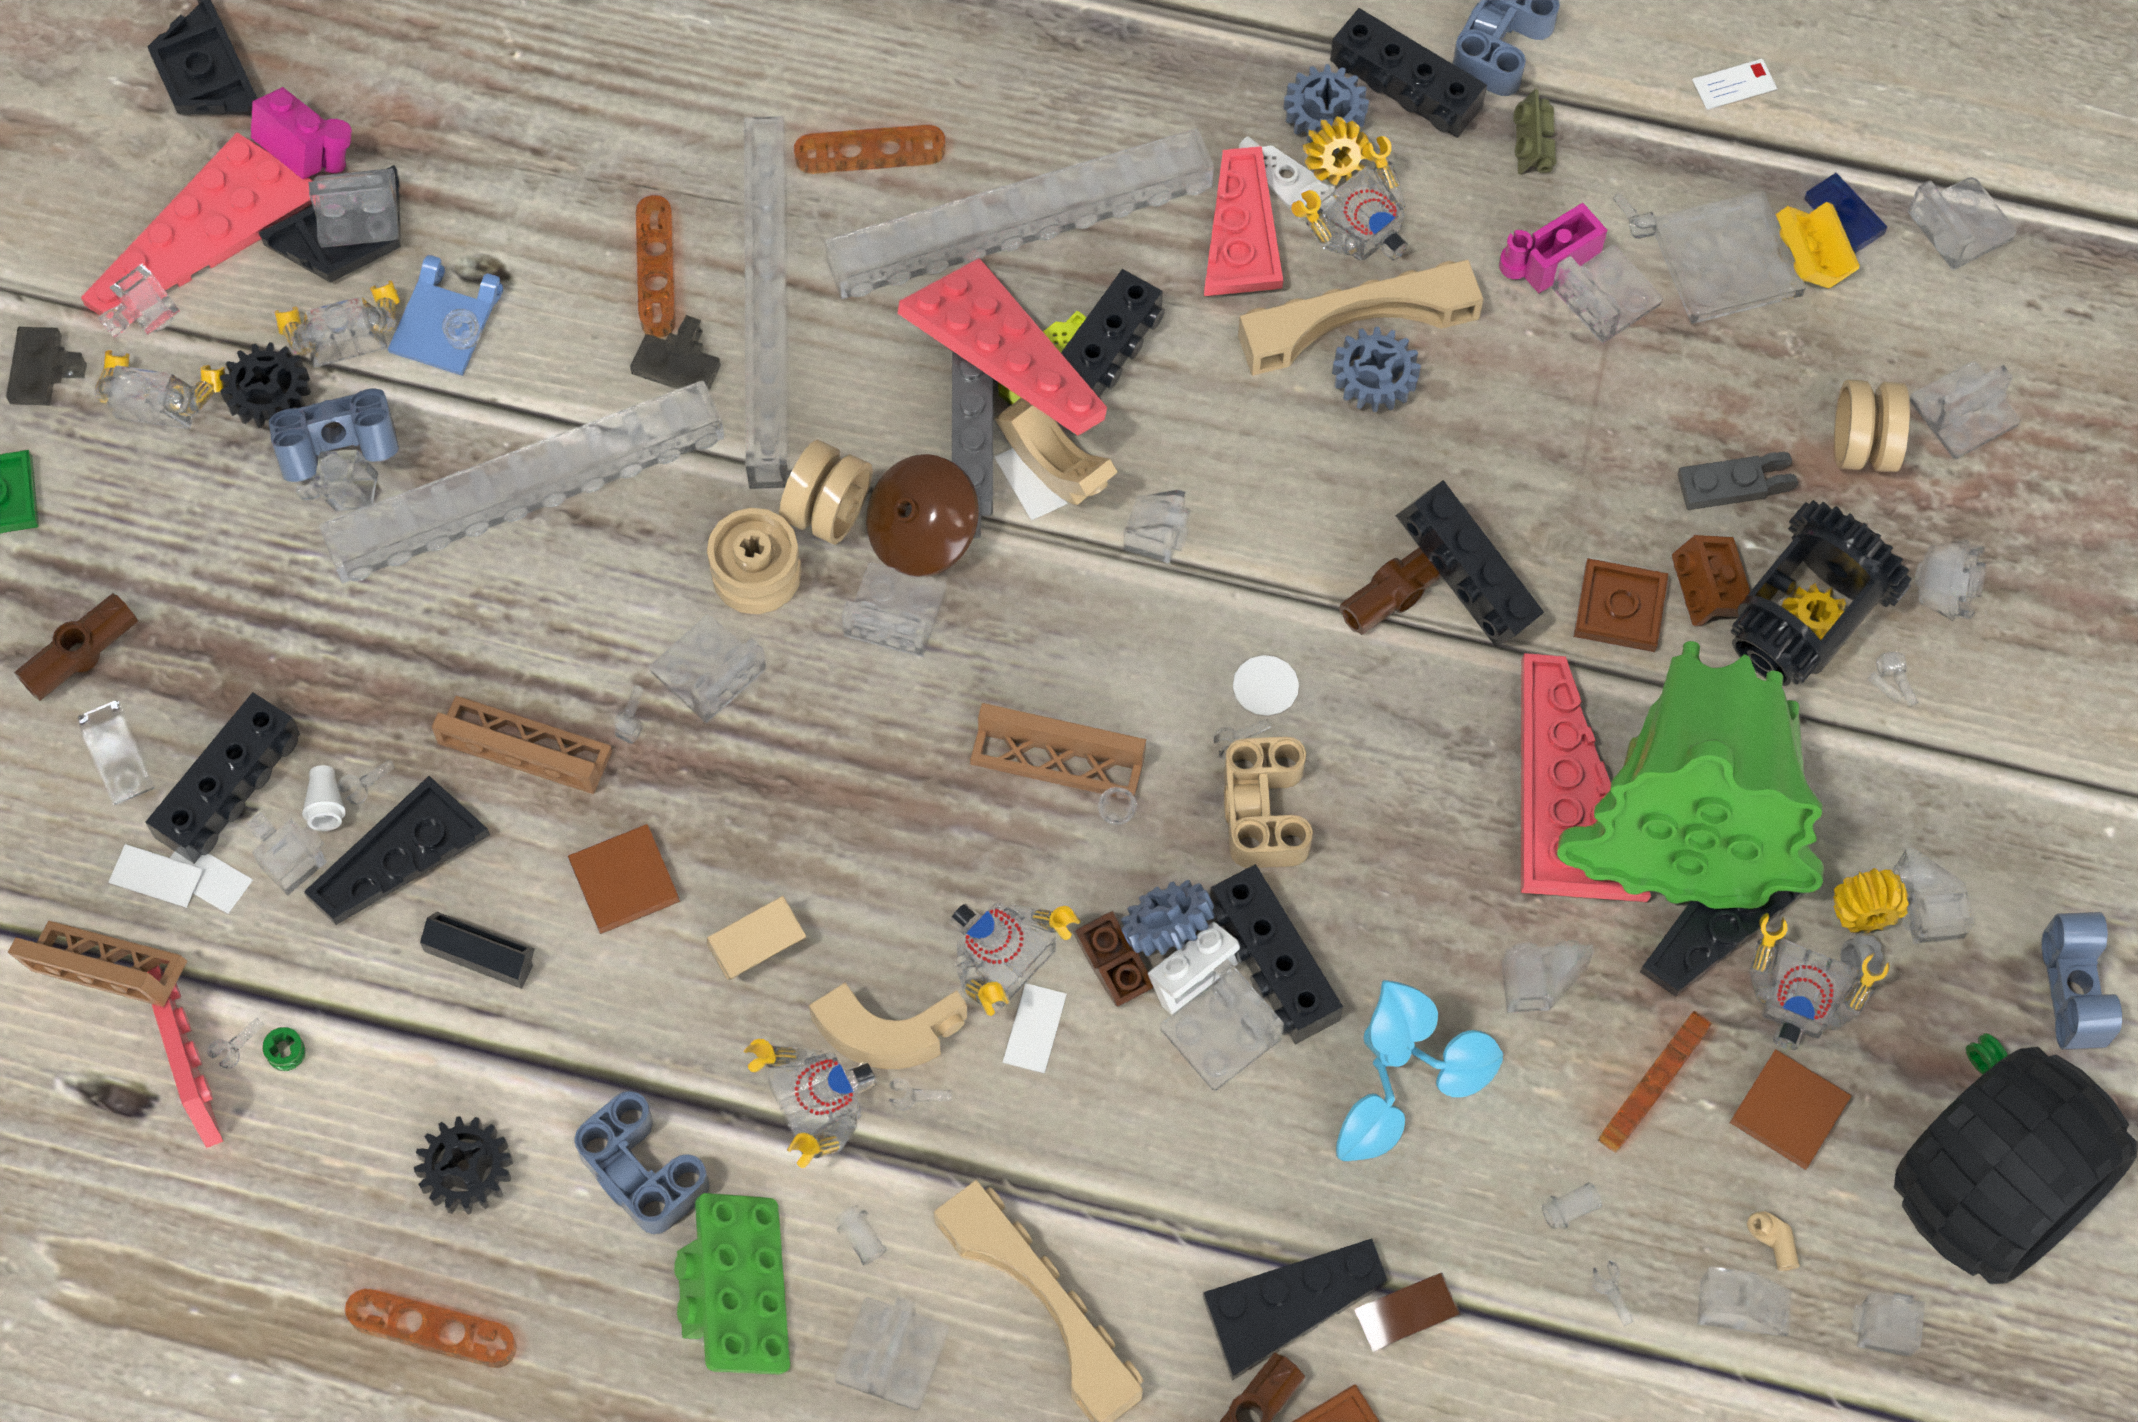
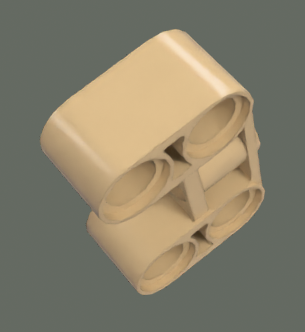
M1243 738L1231 743L1227 749L1224 768L1226 823H1228L1231 858L1241 867L1249 868L1254 864L1258 868L1296 866L1303 863L1309 855L1313 834L1309 822L1297 815L1271 816L1269 789L1293 787L1303 777L1306 751L1302 743L1295 738ZM1279 758H1289L1296 764L1292 767H1282L1276 760ZM1244 759L1250 761L1254 766L1249 769H1240L1234 762ZM1292 835L1300 838L1303 843L1297 846H1289L1284 843L1282 838ZM1251 837L1256 839L1260 845L1254 848H1247L1239 841L1243 838Z

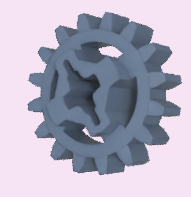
M1330 64L1325 65L1323 72H1318L1314 66H1311L1309 68V76L1307 77L1300 72L1297 73L1295 84L1289 83L1287 86L1283 110L1287 111L1286 122L1295 123L1294 133L1298 135L1305 131L1309 134V130L1319 132L1322 130L1320 126L1321 119L1326 120L1332 126L1336 116L1342 117L1346 123L1354 121L1360 127H1363L1368 112L1369 100L1365 99L1366 87H1357L1358 77L1354 75L1347 79L1344 77L1345 68L1343 67L1337 73L1331 72ZM1324 99L1327 100L1328 110H1325ZM1307 134V142L1310 143V142H1312L1313 140H1312L1311 137Z
M1379 327L1374 328L1373 335H1367L1362 328L1358 331L1357 340L1347 336L1345 337L1344 348L1337 347L1336 361H1333L1332 374L1336 375L1334 386L1336 389L1345 388L1343 395L1345 401L1353 397L1357 398L1358 409H1361L1365 403H1371L1373 412H1377L1379 405L1385 403L1389 410H1393L1396 398L1405 403L1408 400L1409 391L1415 392L1417 378L1421 368V364L1416 363L1418 352L1417 350L1407 351L1409 344L1407 338L1399 342L1396 341L1395 330H1391L1387 336H1383ZM1359 355L1360 359L1354 360L1353 366H1350L1352 360ZM1402 372L1401 378L1393 384L1392 380L1397 379L1399 373Z
M1186 880L1180 886H1176L1173 881L1169 883L1167 889L1161 890L1159 887H1155L1146 895H1141L1139 897L1141 902L1139 905L1129 906L1127 910L1130 915L1122 918L1121 921L1124 927L1121 930L1135 953L1143 950L1146 956H1150L1155 950H1159L1160 954L1164 955L1169 947L1175 946L1179 950L1189 940L1195 941L1198 939L1195 933L1209 928L1206 921L1214 918L1215 915L1212 909L1215 907L1207 890H1204L1200 883L1192 886L1190 880Z

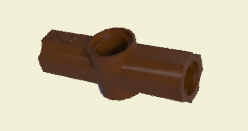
M1419 547L1402 560L1394 558L1385 563L1374 574L1369 584L1340 604L1339 611L1349 628L1353 632L1363 635L1394 611L1402 613L1411 608L1423 596L1426 588L1442 576Z
M112 593L80 620L65 622L60 625L54 632L53 641L14 673L25 688L36 699L41 701L75 672L80 673L92 669L99 661L100 652L134 626L138 620L126 603L118 595ZM84 643L79 649L69 651L73 645Z
M1274 1352L1243 1393L1232 1401L1229 1410L1219 1422H1238L1236 1414L1243 1409L1255 1411L1259 1415L1260 1422H1271L1305 1380L1306 1376L1292 1361Z

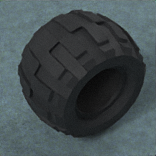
M2038 1046L2022 1048L2009 1054L1985 1072L1959 1095L1922 1133L1897 1166L1894 1189L1904 1198L1902 1207L1917 1231L1946 1260L1972 1276L1980 1274L1989 1284H2004L2014 1280L2040 1260L2105 1198L2135 1162L2138 1142L2127 1132L2129 1123L2114 1100L2083 1070L2057 1054L2048 1056Z

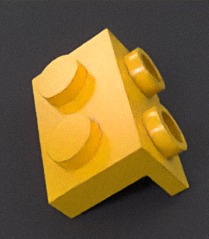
M1825 202L1811 213L1787 206L1775 214L1781 226L1779 230L1780 237L1790 248L1795 259L1793 263L1794 269L1803 281L1830 289L1859 269L1860 265L1833 204Z

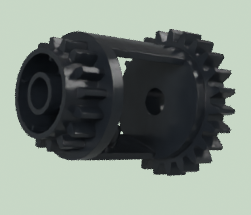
M1814 500L1810 504L1805 502L1790 519L1789 523L1791 526L1788 530L1794 534L1791 537L1793 541L1738 606L1739 617L1732 625L1731 633L1735 635L1732 645L1740 658L1743 655L1749 656L1755 672L1765 679L1770 671L1780 672L1783 675L1782 686L1789 685L1791 681L1796 685L1799 682L1803 683L1810 674L1822 672L1878 603L1884 607H1888L1889 604L1895 606L1911 587L1909 583L1912 581V578L1907 575L1909 569L1900 564L1903 559L1891 553L1893 547L1885 544L1880 534L1873 532L1865 522L1861 523L1856 520L1851 513L1847 516L1843 515L1837 506L1831 509L1825 502H1822L1820 505ZM1803 561L1826 584L1853 600L1821 640L1795 615L1770 601L1779 590L1786 595H1789L1794 590L1796 580L1790 576Z

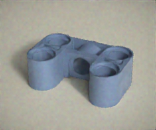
M1481 0L1472 10L1465 27L1457 38L1452 64L1487 84V90L1496 95L1510 96L1515 94L1521 85L1526 63L1525 55L1517 47L1502 40L1506 33H1511L1512 30L1535 40H1543L1550 37L1557 20L1560 6L1559 0Z
M365 389L353 395L325 400L300 408L285 409L277 412L269 419L273 449L282 477L289 482L303 481L315 475L319 468L317 456L322 455V452L350 445H360L364 459L376 462L394 456L399 450L396 430L386 395L380 389ZM330 422L340 423V425L335 428L324 427L326 424Z
M2102 912L2056 914L2042 934V956L2048 973L2055 1015L2056 1039L2062 1050L2106 1048L2121 1030L2122 1008L2120 1000L2116 994L2102 995L2097 970V959L2105 950L2108 940L2107 923ZM2067 982L2078 984L2084 994L2073 992Z
M633 1091L622 1092L577 1129L574 1137L575 1146L583 1164L595 1176L610 1198L618 1206L622 1207L643 1231L650 1234H660L671 1228L695 1207L697 1197L708 1193L709 1179L702 1161L696 1156L689 1154L679 1155L672 1159L656 1174L652 1169L648 1172L636 1159L631 1150L651 1132L653 1126L652 1115L648 1103L642 1095ZM629 1110L642 1112L640 1119L635 1123L625 1124L620 1121L621 1116ZM595 1138H603L608 1141L607 1146L600 1152L592 1153L586 1150L588 1143ZM692 1172L699 1176L698 1181L691 1187L684 1188L676 1184L678 1178L684 1173ZM659 1201L665 1204L663 1211L657 1216L649 1217L642 1213L643 1208L650 1202Z

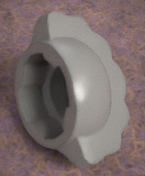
M1859 933L1855 938L1847 940L1841 948L1840 960L1845 973L1851 977L1855 986H1858L1864 974L1862 964L1869 954L1875 953L1868 962L1869 970L1874 974L1880 972V964L1883 960V954L1880 951L1881 943L1872 934Z

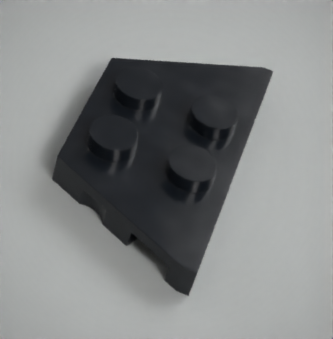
M197 0L199 4L186 17L180 14L170 24L169 29L165 33L159 34L147 46L177 114L252 115V102L258 98L211 0Z
M393 165L259 232L264 246L330 283L400 248V178L397 168Z

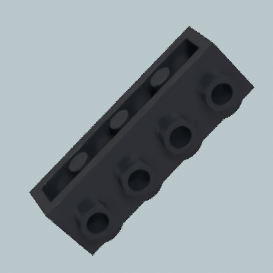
M1360 8L1356 10L1332 40L1330 61L1338 69L1341 67L1345 68V73L1356 75L1359 79L1366 82L1372 90L1384 93L1397 101L1405 110L1417 113L1430 121L1436 129L1448 132L1456 138L1460 136L1484 105L1487 84Z
M1124 269L1119 272L1061 352L1099 398L1107 387L1112 389L1117 384L1122 374L1123 364L1128 358L1134 359L1143 345L1144 335L1149 328L1155 330L1158 327L1165 313V309L1162 308L1163 291Z
M1444 480L1430 488L1395 515L1495 647L1515 637L1544 613Z
M252 692L145 821L154 838L193 864L196 863L201 855H207L211 852L218 841V835L229 822H234L241 815L245 808V802L255 789H261L268 782L273 767L282 757L288 756L296 747L300 732L293 717Z
M1254 864L1212 886L1210 899L1215 907L1212 909L1215 915L1212 920L1220 927L1224 926L1225 930L1238 940L1240 949L1234 955L1239 963L1245 961L1253 975L1250 976V981L1257 995L1261 999L1267 997L1275 1010L1272 1012V1018L1281 1034L1286 1035L1288 1033L1296 1045L1339 1022L1343 1005L1257 865Z

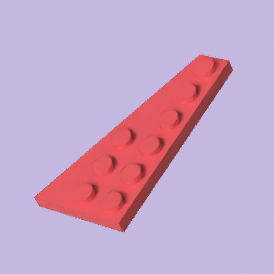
M237 132L82 295L81 299L86 307L113 325H116L154 303L158 294L175 284L181 287L191 281V275L208 265L210 268H213L259 241V232L297 214L314 202L317 204L329 198L328 191L309 178L301 179L269 152Z
M980 258L899 301L897 314L1077 436L1105 420L1107 406Z
M1524 653L1521 660V893L1648 902L1651 898L1650 891L1633 895L1625 892L1619 882L1590 879L1583 870L1566 865L1557 855L1559 836L1564 830L1574 826H1591L1597 821L1594 817L1595 806L1610 791L1611 782L1604 762H1600L1594 745L1596 740L1591 726H1587L1580 706L1582 701L1566 656Z

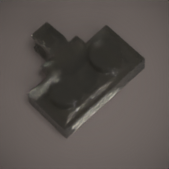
M686 315L678 329L677 335L669 333L666 340L645 334L630 365V369L633 375L706 399L721 367L720 358L702 352L703 343L698 342L703 333L700 325L701 320Z
M18 327L6 398L10 405L50 406L55 383H61L62 378H85L87 363L82 357L83 354L66 351L65 347H60L62 335L58 328Z

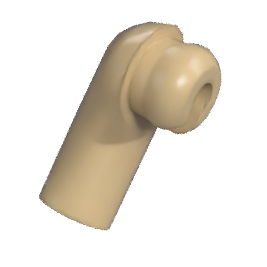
M1766 1211L1751 1214L1747 1221L1748 1230L1756 1239L1774 1250L1777 1270L1789 1271L1800 1267L1793 1231L1790 1225Z

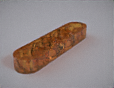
M927 124L810 133L798 138L794 144L796 166L801 171L810 174L931 165L942 160L946 152L944 132L939 127ZM931 140L933 148L925 149L924 141ZM893 141L900 146V149L894 154H885L879 150V146L884 142ZM907 141H911L912 151H907ZM848 144H855L861 148V152L855 157L843 156L840 150ZM828 147H833V157H829ZM815 149L816 157L808 158V150Z
M650 195L641 199L636 207L638 314L644 333L653 338H661L669 335L676 325L673 216L670 203L666 198L659 195ZM651 211H659V229H652L650 221ZM653 242H660L666 246L664 253L658 256L646 254L645 248ZM654 276H661L667 280L665 287L660 290L647 288L646 282ZM653 303H660L661 322L653 323Z
M1695 1010L1691 1013L1598 1138V1142L1615 1154L1621 1149L1712 1026V1022Z
M364 1288L358 1290L346 1302L345 1314L348 1321L355 1330L364 1334L490 1368L506 1366L516 1355L517 1343L509 1328L501 1323L374 1289ZM372 1301L373 1306L378 1312L389 1314L388 1328H383L386 1323L379 1316L368 1315L366 1320L362 1321V1317L356 1311L357 1308L366 1307L368 1302ZM393 1305L394 1307L389 1313V1306ZM409 1311L419 1313L422 1317V1324L416 1332L404 1334L398 1330L397 1324L401 1315ZM449 1323H459L464 1326L465 1334L462 1341L458 1344L446 1345L441 1342L440 1333L443 1327ZM479 1328L477 1332L478 1337L489 1342H493L497 1335H501V1340L506 1345L505 1350L498 1349L494 1356H490V1352L485 1345L474 1342V1350L472 1352L468 1351L474 1341V1329Z

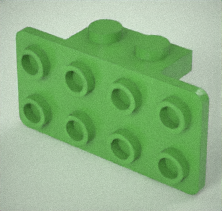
M704 1193L695 1200L697 1239L677 1251L674 1264L675 1276L679 1279L680 1300L677 1306V1317L682 1325V1339H700L704 1336L705 1364L710 1371L783 1374L790 1368L778 1203L773 1198Z

